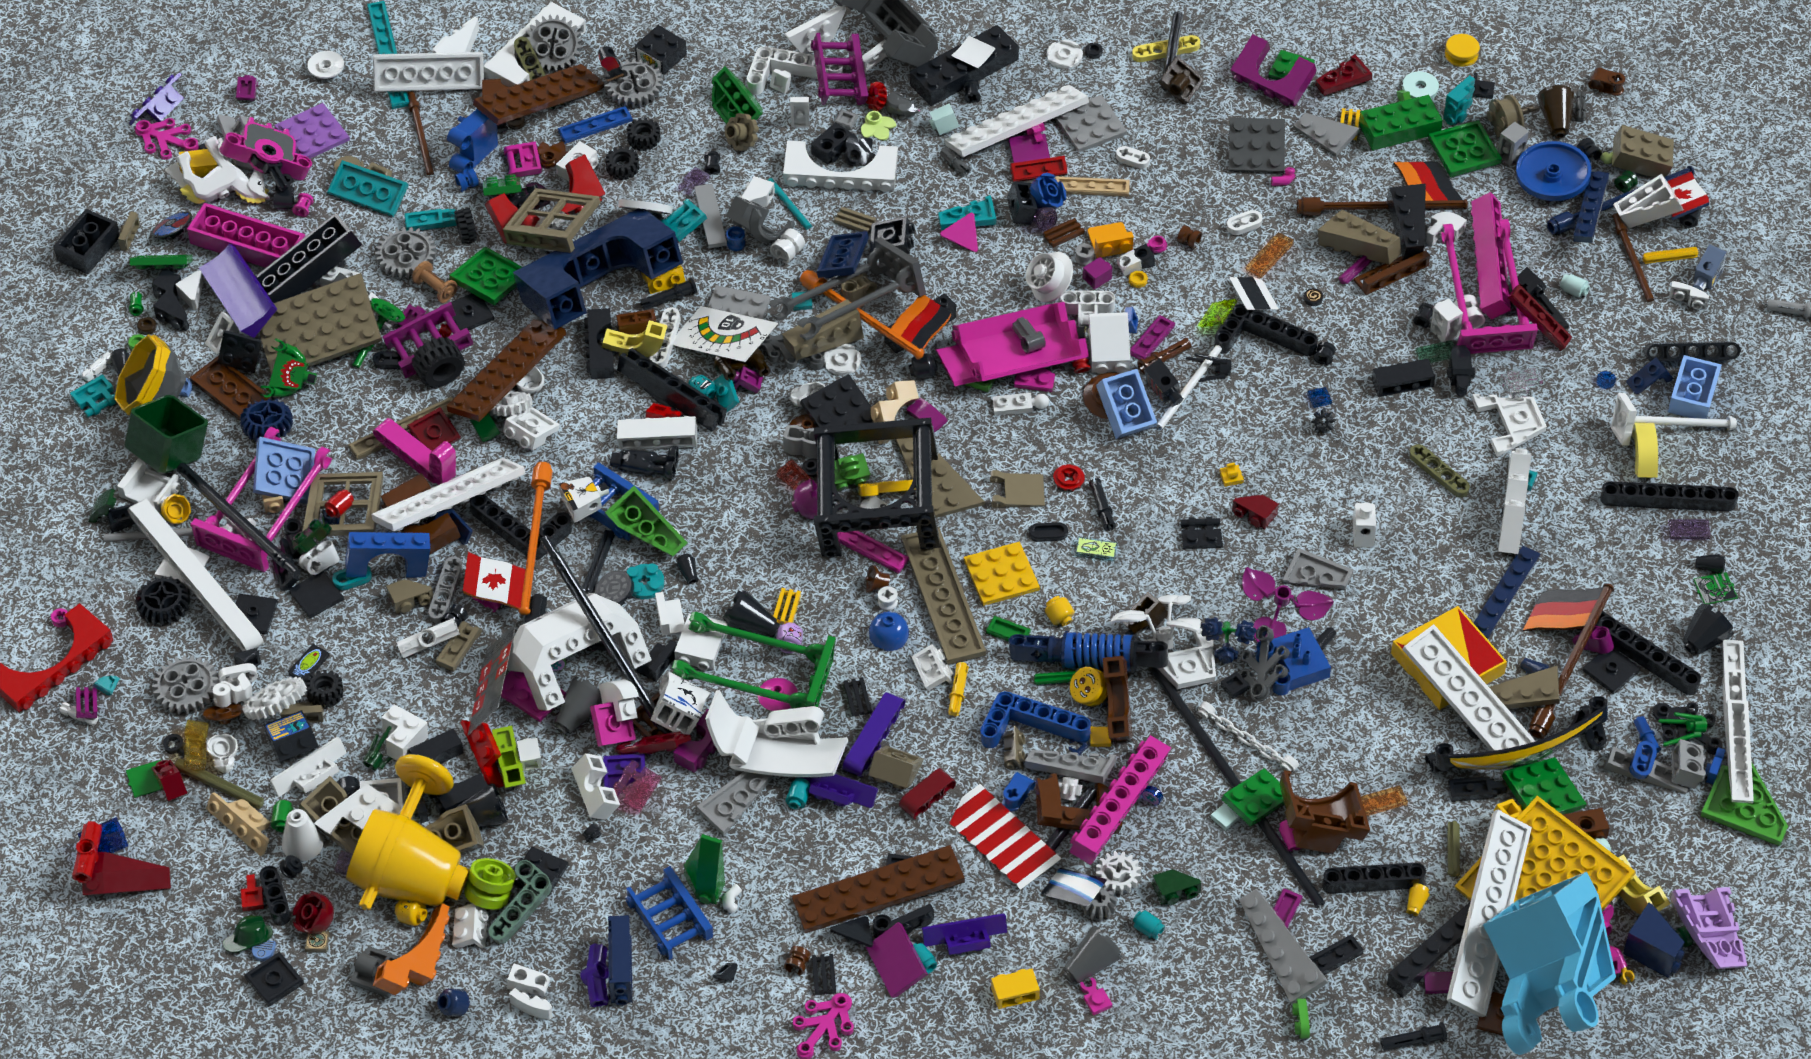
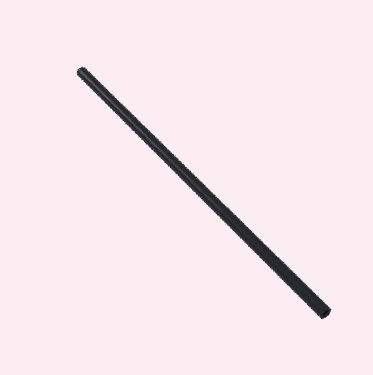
M1128 630L1125 633V635L1134 634L1131 630ZM1148 667L1231 787L1234 788L1241 783L1172 683L1158 668ZM1266 817L1257 822L1315 907L1318 908L1319 904L1324 905L1325 901Z

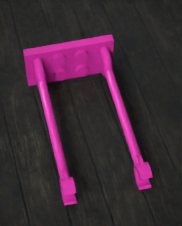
M1508 219L1499 220L1500 227H1497V235L1499 239H1502L1513 291L1519 282L1509 239L1511 232ZM1443 224L1444 232H1441L1442 243L1446 244L1458 308L1463 312L1462 330L1460 331L1457 345H1465L1469 349L1470 354L1533 349L1538 332L1537 324H1530L1528 318L1517 307L1518 325L1486 326L1473 329L1468 319L1453 244L1454 227L1453 224Z
M273 427L268 428L264 438L281 441V438L276 437L279 430ZM325 447L318 449L314 458V466L267 533L266 537L271 542L316 475L329 467L332 458L327 457V454L330 452V449ZM256 456L225 499L229 504L232 505L254 473ZM220 510L214 516H209L205 521L194 518L191 522L197 546L262 572H266L269 568L268 554L255 542L241 534H234L223 527H219V522L224 516Z

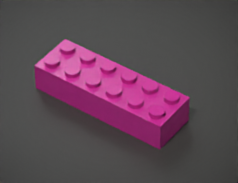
M207 203L203 204L187 228L190 244L221 253L231 244L236 247L246 262L265 268L306 237L303 233Z

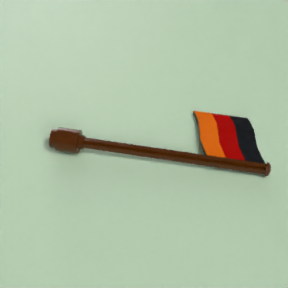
M1439 162L1393 163L1401 173L1406 186L1426 183L1425 209H1467V199L1463 200L1454 189L1445 169ZM1302 197L1297 199V214H1302V216H1320L1324 210L1389 209L1387 201L1324 202L1321 201L1320 197Z
M1609 583L1604 584L1601 588L1585 590L1556 589L1542 592L1523 628V631L1583 628L1559 677L1560 695L1611 592L1614 591V587ZM1556 704L1545 705V707L1536 710L1529 724V733L1532 736L1543 739L1544 736L1548 735L1556 718L1553 714Z

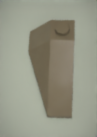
M329 776L300 803L299 809L305 811L312 822L315 823L347 799L348 796L345 790ZM342 818L331 835L318 828L351 856L362 833L361 829Z

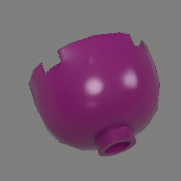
M809 479L797 486L793 494L794 501L791 503L796 513L800 512L803 517L814 519V516H817V485L814 480Z

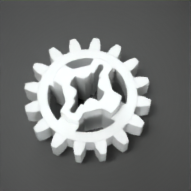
M511 390L491 412L497 414V416L502 415L504 417H511L516 413L521 414L522 411H528L529 408H532V397L529 393L513 392Z
M1114 851L1113 856H1110L1108 853L1106 854V860L1100 858L1099 864L1096 865V876L1107 879L1104 884L1107 890H1113L1114 894L1116 891H1119L1120 895H1123V890L1130 893L1131 886L1137 888L1138 882L1141 880V867H1138V860L1133 861V855L1126 857L1125 852L1118 855Z

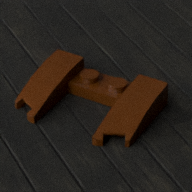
M1057 773L1050 774L1048 779H1036L1037 825L1080 830L1083 821L1091 818L1089 814L1092 810L1061 806ZM1095 783V789L1097 790L1095 794L1096 806L1098 807L1100 805L1099 800L1104 792L1109 793L1110 791L1108 790L1109 787L1102 783ZM1122 822L1113 834H1118L1122 828Z

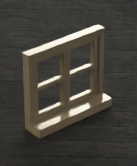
M535 188L503 228L507 244L572 253L575 249L572 239L601 203L599 196ZM540 200L558 202L551 212L533 210ZM567 203L585 205L577 216L560 213ZM528 215L546 217L539 227L521 225ZM555 218L572 220L565 231L547 229Z
M383 472L317 474L310 486L303 531L308 528L312 520L319 519L321 509H326L325 503L327 501H322L325 485L346 484L345 490L350 491L351 484H371L369 500H354L350 507L367 508L365 524H344L345 512L340 516L339 524L330 525L332 530H330V534L327 536H345L349 532H375L377 523L372 520L371 514L379 511L384 479Z

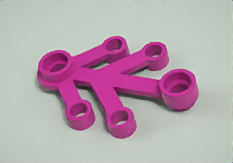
M167 118L165 121L153 124L147 120H141L136 124L135 133L139 137H143L145 152L148 154L156 151V146L152 143L150 136L157 138L161 149L160 155L164 160L172 157L171 150L168 149L166 142L182 147L185 151L199 149L198 141L195 138L182 140L174 137V135L190 134L191 127L189 124H183L180 127L174 128L175 120L172 118ZM161 128H167V129H168V130H164V131H158V129H161Z
M838 993L830 1001L817 1003L814 1000H809L805 1003L807 1014L814 1015L817 1011L830 1010L827 1015L804 1018L803 1016L794 1017L793 1027L795 1030L801 1031L807 1027L818 1026L806 1042H802L797 1046V1056L800 1059H811L813 1057V1047L826 1030L829 1035L830 1050L839 1051L841 1049L842 1041L837 1035L834 1020L839 1014L842 1022V1034L848 1036L853 1033L854 1025L848 1015V1011L852 1007V999L849 995ZM840 1000L845 1001L843 1004L838 1003ZM809 1006H814L815 1008H814V1009H809L808 1007H809ZM801 1021L803 1024L797 1025L796 1022ZM845 1026L851 1027L849 1030L844 1029ZM833 1042L839 1043L836 1046L832 1045ZM804 1047H806V1048H808L809 1050L803 1051V1050H801V1049L804 1048Z

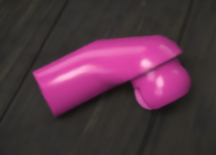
M1287 167L1282 176L1271 177L1272 186L1289 185L1295 178V169Z

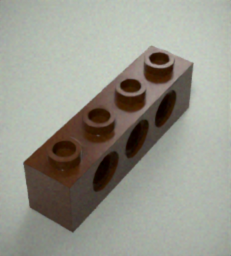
M1603 808L1562 814L1594 840L1596 838L1607 839L1610 828Z

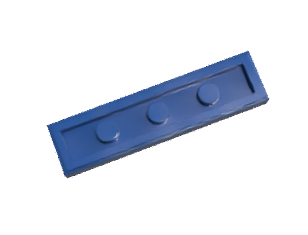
M626 106L560 127L558 128V133L564 144L632 122L633 118Z

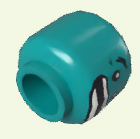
M698 375L689 380L688 384L711 399L715 397L716 385L706 376Z

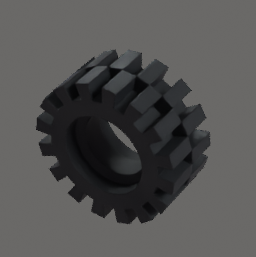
M644 117V120L638 118V121L634 119L632 123L628 124L627 141L629 145H632L633 149L637 147L639 151L641 148H643V151H647L646 148L651 150L653 146L656 147L657 143L660 142V126L656 121L653 122V119L650 118L648 121L646 117ZM640 132L650 133L647 136L638 135Z
M619 146V149L614 147L613 151L609 150L608 154H606V171L610 177L613 175L614 179L619 177V180L625 177V180L629 179L628 176L632 178L634 174L638 173L639 158L633 148L629 150L628 146H625V149L622 146ZM619 161H627V162H629L628 164H625V165H618V164H616V163L619 162Z
M470 208L456 210L454 212L461 243L477 241Z
M319 670L316 671V675L312 673L310 675L311 678H307L306 694L308 701L312 702L313 705L319 704L322 707L326 705L327 708L330 707L329 704L334 706L336 701L340 702L341 698H343V682L338 673L334 674V671L331 670L329 673H327V670H323V673H320ZM323 686L331 687V689L325 691L318 690Z

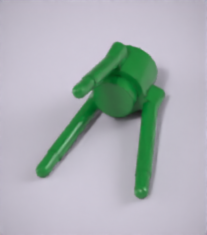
M1675 712L1674 716L1687 718V720H1658L1659 723L1686 724L1687 730L1692 733L1663 743L1664 747L1676 744L1680 739L1688 740L1701 737V733H1705L1707 730V720L1702 715Z

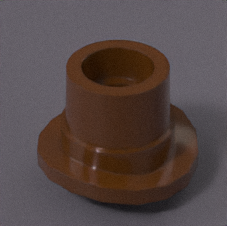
M871 565L865 577L866 592L871 593L873 590H880L882 587L889 586L890 575L881 573L876 566Z

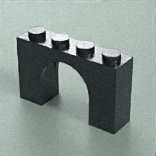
M450 729L409 748V754L425 756L440 764L464 753L463 744L454 729ZM479 773L460 783H455L447 794H428L430 799L434 798L436 800V809L439 814L454 809L488 786L482 774Z

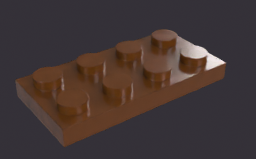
M218 356L190 377L192 384L238 420H240L243 409L247 408L248 404L253 405L254 401L260 402L261 399L264 401L269 398L271 399V396H260V394L265 395L266 392L236 368L217 363Z

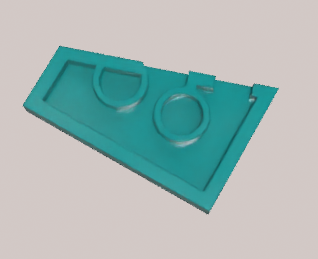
M991 195L986 196L985 200L980 202L976 200L971 201L970 205L965 207L956 206L938 212L941 230H945L971 212L974 213L976 227L996 225V215Z

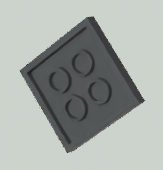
M1230 117L1229 171L1284 173L1285 119Z

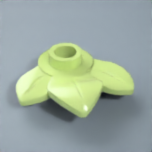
M870 111L865 117V123L861 126V133L864 138L874 136L879 140L885 141L889 138V129L897 125L891 117H883L878 111Z

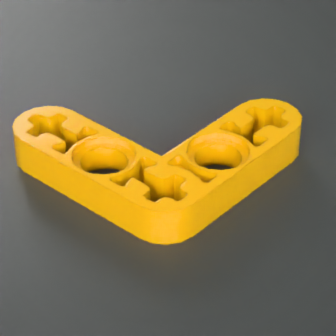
M913 479L858 484V492L860 496H874L884 492L908 491Z

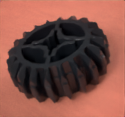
M164 576L161 579L155 577L154 581L147 580V585H141V590L137 591L135 599L136 609L142 619L145 618L147 623L152 621V624L155 626L159 621L163 626L164 622L168 621L171 625L172 619L179 622V616L185 617V611H189L191 602L189 590H187L184 583H181L179 579L174 580L172 576L168 579Z

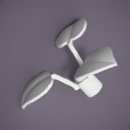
M1165 595L1158 598L1161 604H1168L1167 627H1159L1157 632L1149 615L1144 614V611L1126 610L1117 613L1111 619V625L1115 622H1139L1146 619L1153 633V638L1167 643L1168 649L1174 648V627L1200 633L1201 620L1198 618L1171 620L1173 604L1183 605L1190 602L1191 596Z

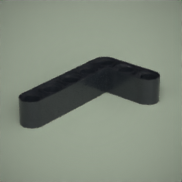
M1244 304L1233 306L1217 330L1214 340V347L1219 345L1222 348L1221 354L1228 353L1243 330L1304 356L1314 355L1318 344L1316 334L1261 311L1247 310Z
M486 495L471 497L469 500L471 514L527 556L531 530ZM559 512L540 527L536 560L541 559L548 553L540 540L542 537L547 535L555 547L572 532L571 516L568 513Z

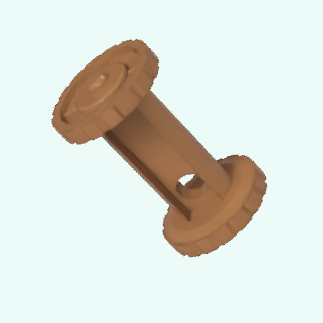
M423 261L413 271L412 280L416 284L426 282L438 292L437 299L439 302H447L455 296L458 289L457 283L453 280L444 282L432 273L433 265L429 261Z

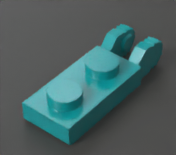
M434 209L405 213L406 231H409L411 227H413V231H416L418 228L420 230L457 226L456 219L454 218L456 210Z

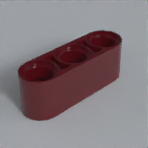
M938 768L906 793L900 800L899 807L913 819H917L916 816L927 811L933 802L939 801L946 795L948 790L954 789L956 781L943 769Z

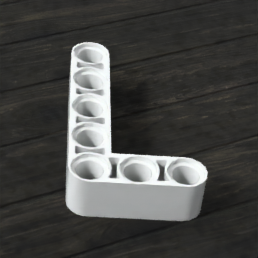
M767 46L760 47L756 51L747 75V88L752 95L761 94L770 71L775 69L785 70L792 75L818 79L814 55ZM825 65L826 73H843V65Z

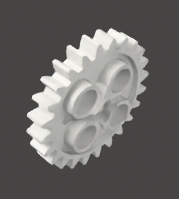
M289 677L286 680L283 678L280 682L275 681L272 684H268L266 688H261L260 692L253 693L254 696L249 697L248 701L244 702L245 705L242 706V710L248 719L260 720L262 717L266 719L269 715L274 716L277 713H281L283 709H288L289 705L296 704L295 701L302 699L301 696L305 695L304 692L307 691V687L301 677Z

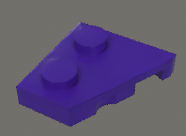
M645 754L603 756V762L607 770L604 776V787L613 788L616 791L646 776Z

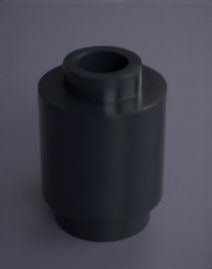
M1702 209L1680 217V223L1687 228L1697 226Z

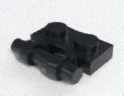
M1206 516L1205 519H1195L1194 517L1180 519L1181 527H1189V530L1181 531L1183 549L1223 548L1221 529H1213V526H1220V518ZM1206 526V529L1195 530V527Z

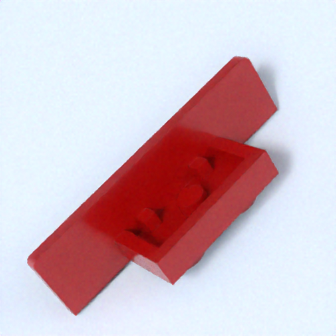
M462 720L460 723L464 734L469 741L485 781L488 785L494 783L496 787L502 788L504 784L495 763L501 756V753L489 725L482 722L468 735L470 721Z

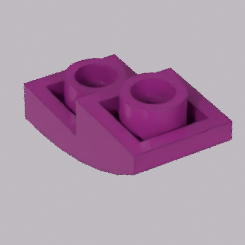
M921 397L906 409L908 414L915 419L931 418L934 433L948 422L943 414Z

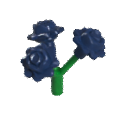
M1217 617L1205 618V623L1201 624V635L1203 637L1206 636V640L1210 641L1213 639L1218 640L1219 635L1225 634V643H1223L1220 649H1215L1214 657L1218 658L1223 664H1228L1238 658V651L1234 650L1229 643V635L1234 633L1238 637V642H1243L1247 645L1250 641H1254L1256 628L1253 627V622H1247L1246 620L1238 623L1237 629L1231 628V624L1228 621L1222 623L1218 621Z

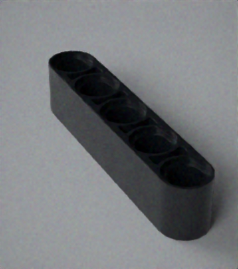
M1731 341L1648 343L1643 349L1644 356L1647 359L1653 360L1656 357L1659 361H1682L1684 355L1689 356L1688 349L1691 346L1696 348V353L1690 357L1701 360L1736 359L1741 352L1740 346ZM1713 345L1715 348V352L1713 355L1709 356L1707 354L1708 347ZM1733 345V354L1727 355V347ZM1675 346L1677 353L1671 357L1669 349ZM1652 347H1656L1658 350L1657 355L1651 357L1649 353Z
M1420 863L1328 868L1323 875L1322 888L1330 894L1410 889L1415 883L1424 884L1426 868Z

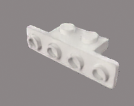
M339 737L332 739L272 778L270 782L276 794L280 797L295 786L307 793L314 790L329 776L333 777L340 770L334 761L347 753Z

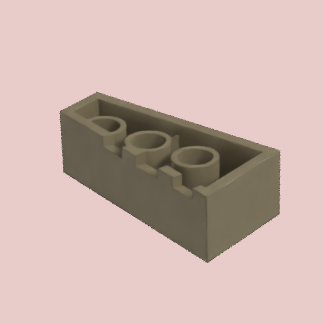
M1344 210L1339 211L1318 229L1319 245L1324 248L1329 246L1333 247L1334 251H1349L1351 255L1357 257L1358 255H1364L1369 260L1385 264L1392 263L1401 255L1400 237Z

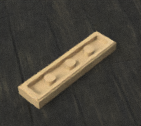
M1055 177L1057 182L1061 181L1063 183L1066 194L1129 197L1130 180Z

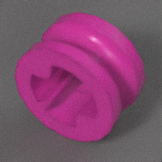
M59 608L51 613V620L54 626L65 627L67 625L64 616L68 612L66 609ZM62 615L63 620H59L57 617Z

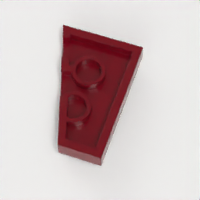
M1354 54L1348 62L1343 61L1340 63L1339 68L1336 70H1330L1316 79L1315 86L1325 96L1372 80V72Z

